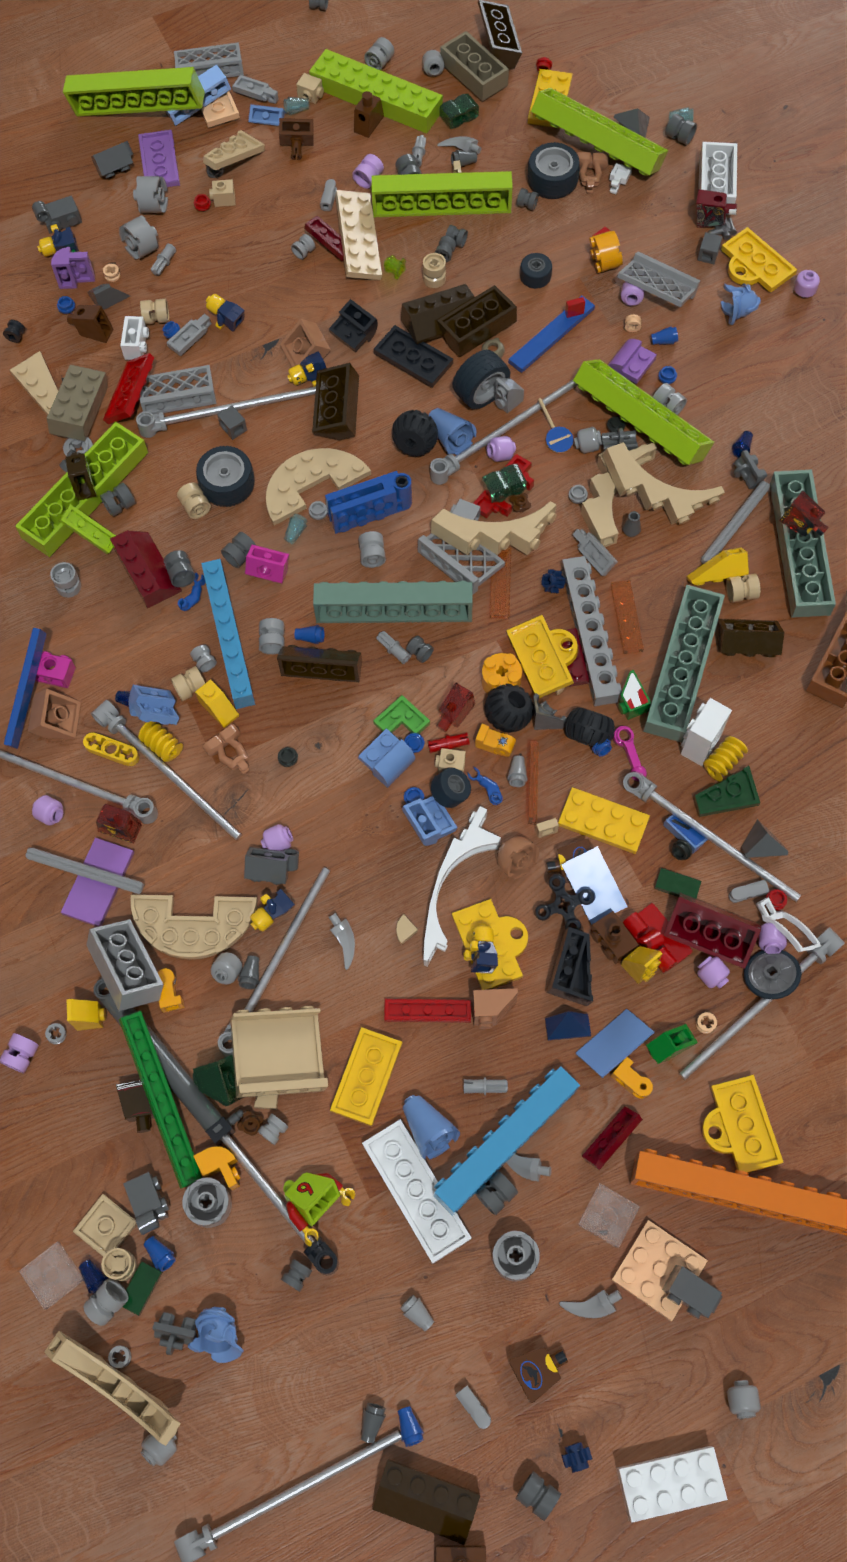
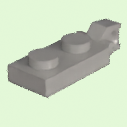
M240 75L232 86L234 92L261 101L267 100L270 103L276 104L279 100L278 91L269 87V84Z
M204 313L198 320L195 319L193 321L191 319L167 341V346L181 356L207 332V328L211 325L210 317Z
M577 529L573 533V536L580 542L578 550L602 576H606L618 561L590 532L586 533L583 529Z

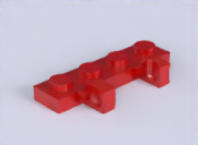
M518 454L510 460L474 501L473 504L481 507L480 515L488 518L492 512L498 513V511L506 517L510 515L512 505L505 502V497L515 486L521 485L522 488L528 491L534 487V479L529 477V473H527L532 467V462Z

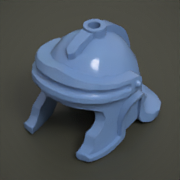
M724 284V289L732 293L734 305L721 301L722 311L730 317L729 325H733L735 320L746 317L758 309L761 302L760 297L751 290L749 284H742L741 287Z
M223 1307L204 1309L195 1320L198 1338L189 1343L188 1348L198 1353L203 1351L210 1353L211 1358L217 1363H227L240 1357L244 1350L237 1345L238 1338L236 1336L235 1319Z

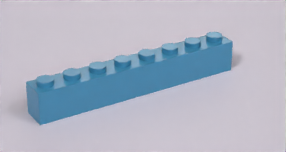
M217 559L201 563L235 708L240 709L255 705L221 560Z
M561 1066L556 1071L552 1069L544 1077L546 1081L541 1086L539 1084L534 1086L529 1092L531 1096L526 1101L520 1100L513 1108L515 1112L510 1117L505 1115L498 1123L500 1127L495 1132L490 1130L482 1139L484 1143L479 1148L474 1146L466 1155L468 1159L463 1164L458 1162L451 1169L452 1175L447 1180L442 1178L434 1186L436 1191L433 1196L452 1216L578 1090L580 1084Z

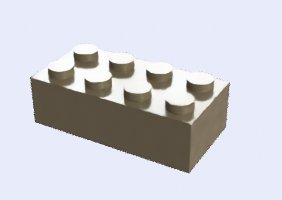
M467 31L440 47V54L445 64L444 67L482 101L508 86L509 69Z
M75 365L69 366L47 416L49 434L86 441L108 388L106 372Z

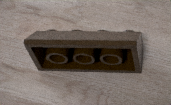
M478 0V6L493 55L507 68L515 69L522 55V50L509 6Z
M463 284L402 303L401 321L416 344L444 336L437 320L473 299L474 295L469 287Z
M494 285L438 319L437 323L448 346L461 357L516 323L517 306Z
M351 363L317 370L312 428L314 434L336 440L355 437L359 374Z
M289 645L288 647L282 646L277 655L281 676L360 682L362 656L361 652L355 650L338 651L333 648L324 650L316 647L299 648L295 645Z
M388 1459L372 1510L465 1545L480 1499V1493Z

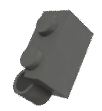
M125 141L91 156L99 176L108 178L115 175L114 171L120 169L122 172L130 168L129 164L133 163L131 159L133 152L128 141Z
M72 195L47 204L37 201L32 205L36 219L39 222H45L49 234L53 233L51 225L57 224L59 230L82 223Z
M250 847L245 855L244 879H250L254 882L267 881L276 885L286 884L288 871L298 869L299 851L295 849L277 851Z
M147 1172L123 1183L141 1235L159 1228V1221L169 1217L167 1211L170 1208L166 1198H161L159 1189L162 1187L158 1177H153L150 1172Z
M675 1265L662 1289L668 1294L667 1299L676 1305L682 1303L688 1307L686 1311L697 1319L700 1316L709 1318L710 1314L715 1312L723 1297L721 1295L722 1292L679 1265Z

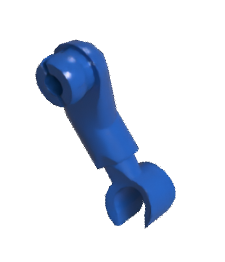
M197 572L195 573L191 594L184 599L178 600L177 604L180 610L188 611L200 601L201 586L206 583L203 574L201 579L197 581L199 575Z
M474 767L473 769L477 772L478 776L472 778L468 773V778L471 781L477 780L486 789L489 800L493 805L500 804L503 797L498 784L488 777L480 775L479 769Z

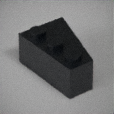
M568 927L563 932L546 993L584 1006H588L593 1002L589 933Z

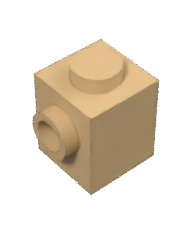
M304 73L296 84L297 95L300 99L316 104L318 99L323 96L324 88L320 78Z
M233 179L212 181V189H209L210 199L214 200L215 207L236 205Z
M441 748V754L436 756L435 767L439 768V773L447 768H456L464 773L466 751Z

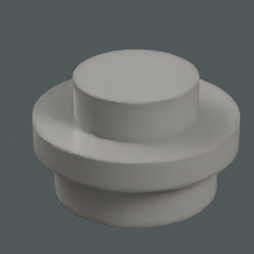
M575 485L570 489L569 498L572 502L582 503L586 501L588 492L584 486Z
M321 501L313 502L309 507V515L316 520L323 519L327 515L326 505Z

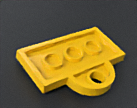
M748 227L721 247V250L731 258L728 274L734 282L740 285H753L759 282L771 293L796 275L797 269ZM736 272H742L744 275H738Z
M543 615L506 630L534 694L537 693L539 698L574 684L567 666L573 663L578 654V645L573 634L563 629L550 631ZM565 641L573 643L568 649L563 648L562 644Z
M491 899L452 913V918L465 950L471 951L472 930L475 927L485 924L493 929V944L497 951L498 966L492 974L475 973L481 990H491L523 978L516 958L526 949L528 932L521 921L509 916L499 918ZM517 929L522 932L523 936L520 939H514L510 933Z
M754 1075L711 1086L710 1089L717 1108L705 1117L702 1124V1135L707 1145L714 1151L722 1154L732 1153L737 1170L747 1173L784 1163ZM716 1127L719 1129L720 1138L712 1139L708 1133L709 1128Z

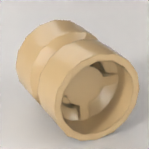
M430 253L423 259V282L430 288H439L446 281V260L441 254Z
M166 298L156 299L155 302H152V300L140 301L141 316L144 318L145 325L154 324L155 321H158V323L169 322V308Z
M188 483L177 492L179 501L191 519L201 518L209 512L211 505L197 483Z
M757 574L744 575L743 578L740 576L727 578L726 590L729 601L733 603L743 601L744 598L747 600L758 599L761 590Z
M196 666L187 670L185 675L179 674L171 678V682L182 702L191 698L192 694L205 684Z
M121 1248L109 1250L104 1255L101 1263L102 1271L107 1277L121 1282L131 1279L138 1267L134 1254Z

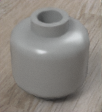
M429 50L422 57V65L427 75L436 77L443 72L445 64L440 52Z
M595 427L579 430L577 437L574 438L576 449L580 448L582 453L599 450L600 445H602L600 430H597Z
M227 952L222 953L213 962L210 969L211 975L220 984H231L240 974L242 963L236 955Z
M747 1380L735 1381L734 1387L728 1389L727 1397L730 1412L736 1415L737 1419L756 1417V1413L761 1409L757 1387L749 1385Z
M149 1434L141 1443L143 1450L140 1453L151 1466H162L177 1451V1446L174 1442L177 1437L175 1435L165 1446Z

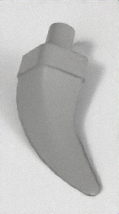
M453 137L437 144V146H456L463 151L476 152L477 154L481 152V147L477 145L478 140L470 137Z
M336 913L329 917L334 925L330 931L343 948L345 969L348 970L354 957V934L347 919L345 918L341 921Z
M514 1154L506 1162L518 1175L532 1181L539 1182L540 1175H551V1167L542 1166L541 1160L538 1158H527Z
M602 1290L585 1302H560L559 1305L577 1316L600 1318L616 1311L614 1303L621 1300L622 1295L619 1290L610 1295L605 1290Z

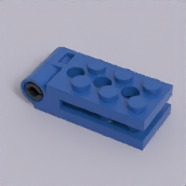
M397 471L326 494L327 514L330 522L332 521L335 534L346 532L357 526H364L375 520H382L386 516L409 509L412 505L410 476L405 473L398 474Z

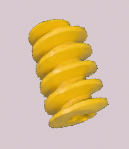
M154 721L146 722L140 729L139 740L144 742V745L150 747V750L155 752L158 757H161L164 762L172 761L181 753L183 744H178V740L173 738L172 734H167L165 728L161 729L159 723L156 724Z
M728 736L714 750V753L710 754L709 758L704 761V768L713 779L720 782L723 780L722 775L727 776V770H732L733 765L738 764V759L743 758V753H748V749L739 739Z

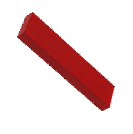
M385 999L384 1022L471 1023V1000Z

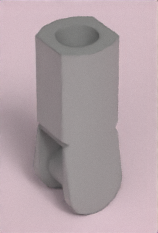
M329 179L325 183L320 202L321 209L324 211H331L337 190L334 179Z
M761 880L746 886L736 887L729 893V899L731 902L737 903L768 894L767 882Z
M468 1385L456 1394V1397L471 1415L477 1426L486 1429L491 1423V1417Z

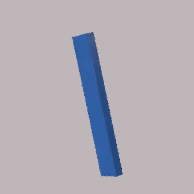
M584 297V314L567 318L564 310L511 356L508 363L519 372H524L595 309V305Z
M38 628L32 629L4 740V745L18 749L47 635V633Z

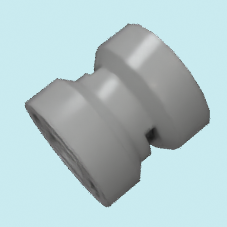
M303 234L299 241L291 245V250L297 258L302 260L316 246L309 235Z
M207 645L197 646L190 653L193 661L197 662L196 666L200 672L211 670L217 663L214 656L210 655V649Z
M271 1113L267 1118L269 1124L261 1126L257 1132L275 1145L279 1140V1132L285 1133L289 1127Z

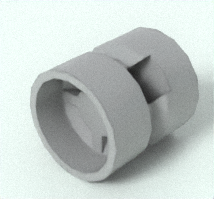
M384 37L378 38L364 55L366 64L381 70L394 55V47L388 39Z
M664 383L655 392L653 398L678 415L685 407L687 398L679 392L675 393L676 390L672 386Z
M375 531L361 534L358 538L361 564L369 568L383 565L386 561L383 535Z
M62 562L56 564L51 569V579L61 596L69 598L80 592L82 587L81 581L73 565Z
M266 618L259 622V650L262 653L278 654L282 646H284V622L282 620Z
M107 1279L97 1289L96 1293L84 1303V1312L92 1322L104 1326L114 1317V1313L118 1312L126 1304L128 1294L120 1283Z

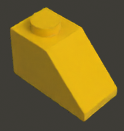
M211 679L195 691L199 703L223 728L239 717L238 712L228 698Z
M66 999L67 1021L77 1031L103 1028V1021H106V1010L102 1008L98 1001Z

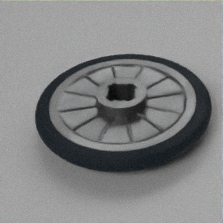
M764 950L759 951L748 960L744 969V980L749 990L761 998L771 1000L781 999L793 993L798 987L802 975L801 967L796 958L784 950L775 954H768Z

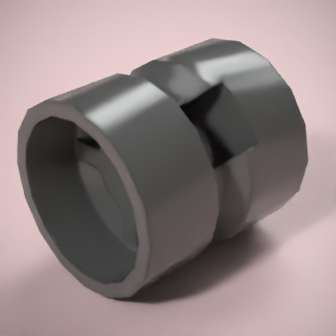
M675 113L668 122L665 135L673 139L678 137L679 142L688 145L696 133L697 123L690 120L685 121L684 117Z
M405 154L397 159L395 167L398 175L422 174L414 155Z
M123 482L115 486L113 492L108 490L100 495L102 503L112 517L121 513L122 508L128 509L136 504L131 492ZM115 496H116L117 500H118L119 503H120V504H118V505L116 504L115 500L113 499V497H115Z
M239 532L232 539V543H228L221 550V554L229 564L239 568L246 561L251 545L256 544L247 534Z
M177 550L165 556L163 562L173 586L185 587L195 580V573L186 552Z
M499 1171L489 1179V1185H483L475 1193L483 1205L495 1216L505 1207V1201L510 1202L519 1193L514 1185Z
M532 1471L515 1499L526 1508L532 1506V1512L545 1521L562 1493L552 1485L545 1486L544 1479Z

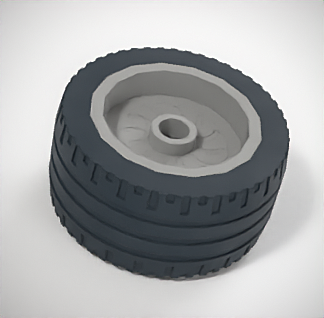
M558 142L545 143L534 149L529 158L527 173L528 183L532 191L538 192L539 196L548 199L563 198L573 192L579 179L580 162L578 154L570 146Z
M489 349L481 350L470 356L460 366L453 378L452 386L456 394L466 405L472 409H480L495 400L496 379H510L511 372L506 363L496 353Z
M219 446L204 453L197 463L196 477L198 485L210 503L217 506L231 507L242 503L251 495L254 488L253 467L248 456L240 449L232 446Z

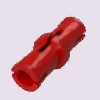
M467 732L454 736L445 735V738L427 741L430 754L441 751V748L452 750V748L470 745Z

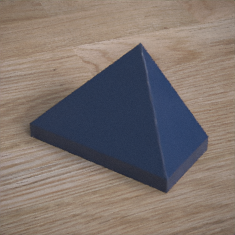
M568 1011L545 1018L548 1041L591 1037L588 1014Z

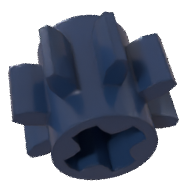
M548 569V573L543 574L541 584L545 588V592L558 594L559 589H564L565 578L561 575L562 571Z
M582 1442L564 1447L566 1454L561 1456L565 1468L571 1467L572 1473L589 1468L588 1461L593 1459L589 1447L583 1448Z

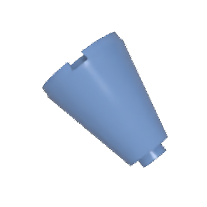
M436 408L429 413V416L436 423L438 439L449 454L458 455L471 447L473 444L471 440L473 436L476 437V427L471 422L440 408Z
M412 1095L404 1101L403 1111L423 1159L426 1156L429 1159H433L450 1148L448 1143L452 1139L454 1142L458 1140L460 1131L424 1098Z

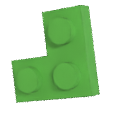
M401 695L373 720V723L382 732L388 729L393 733L402 724L411 733L420 734L430 725V720Z

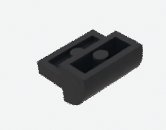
M350 299L339 311V318L329 328L331 334L356 352L366 340L370 342L374 337L378 321L369 312Z

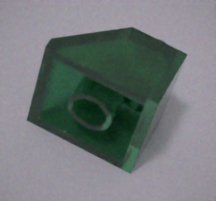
M232 1055L209 1061L193 1068V1081L198 1086L200 1092L224 1106H229L242 1099L236 1098Z

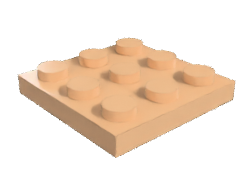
M648 1220L613 1276L612 1281L669 1321H673L682 1303L676 1305L666 1298L668 1294L662 1289L675 1265L683 1266L699 1276L708 1260Z

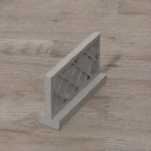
M239 42L174 51L175 68L194 67L197 76H200L216 64L226 78L244 75Z
M640 252L635 253L634 259L617 276L679 307H682L690 298L693 299L700 284V280Z
M210 365L148 375L146 383L151 382L152 384L149 387L143 386L140 392V403L143 412L148 411L153 415L159 412L167 413L217 404ZM207 372L203 378L197 376L199 373ZM182 376H188L185 381L180 379ZM165 379H170L167 384L162 382ZM193 379L199 381L195 386L190 384ZM175 383L180 384L177 389L172 387ZM157 386L162 387L159 392L154 390Z
M432 533L427 537L423 535L418 539V552L455 582H472V595L478 591V586L505 566L504 560L482 545H479L476 550L483 552V555H472V551L470 555H458V549L450 544H445L443 540L442 544H434L432 540L440 538ZM445 549L456 550V555H448ZM459 560H470V566H462ZM472 561H483V566H472ZM486 561H494L497 564L495 566H486ZM472 571H484V575L478 578Z

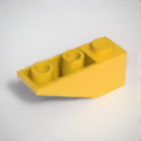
M742 547L723 550L687 575L686 578L693 585H703L707 581L722 582L726 578L735 576L742 578V576L749 574L748 552Z
M639 946L623 959L621 966L638 984L643 980L648 982L655 975L658 966L661 964L659 960L663 953Z

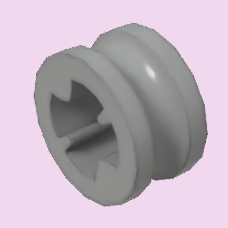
M54 1023L48 1026L45 1035L50 1043L56 1045L65 1040L66 1030L61 1024ZM59 1029L61 1036L59 1038L56 1036V1039H52L51 1032Z
M125 1346L112 1348L108 1355L109 1363L115 1368L126 1367L131 1361L130 1350ZM123 1350L125 1352L123 1356H126L125 1361H119L117 1364L115 1362L117 1358H114L115 1353H121Z

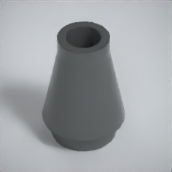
M455 150V152L451 153L452 166L454 161L459 160L461 167L476 163L477 153Z
M636 511L629 513L622 526L626 536L635 537L641 532L640 514Z
M247 956L245 965L238 977L239 986L242 988L255 989L256 985L259 984L260 959L258 957Z
M367 1403L366 1408L363 1409L361 1440L368 1443L375 1442V1438L386 1417V1414H384L385 1407L374 1403Z

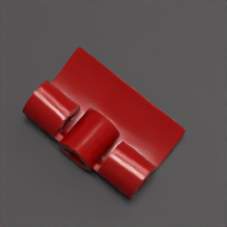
M653 903L649 904L639 913L634 912L622 922L639 946L663 953L659 960L661 964L658 966L663 974L693 952L689 946L664 936L669 921Z

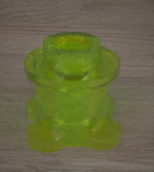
M394 255L387 257L384 261L385 271L395 274L394 278L398 280L406 269V259L402 258L400 261Z

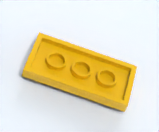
M545 69L539 70L528 115V124L553 127L549 121L536 118V114L532 113L531 110L538 92L541 90L552 88L568 97L573 73Z
M572 787L558 824L562 828L636 854L650 815Z
M361 1027L330 1112L372 1127L402 1047V1041Z

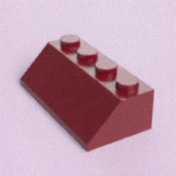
M127 530L110 538L114 551L147 609L182 592L180 587L172 585L163 562L164 559L148 532Z
M680 893L664 936L745 969L760 934L761 925Z

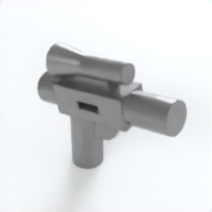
M726 217L724 225L715 226V229L709 230L708 233L722 234L724 240H729L731 236L737 234V231L733 225L732 218H728L727 221Z

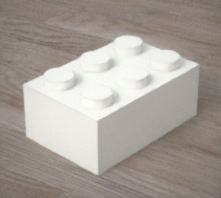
M711 698L707 704L702 703L697 711L696 718L692 719L687 727V732L681 743V747H683L681 755L703 766L704 761L722 736L732 710Z

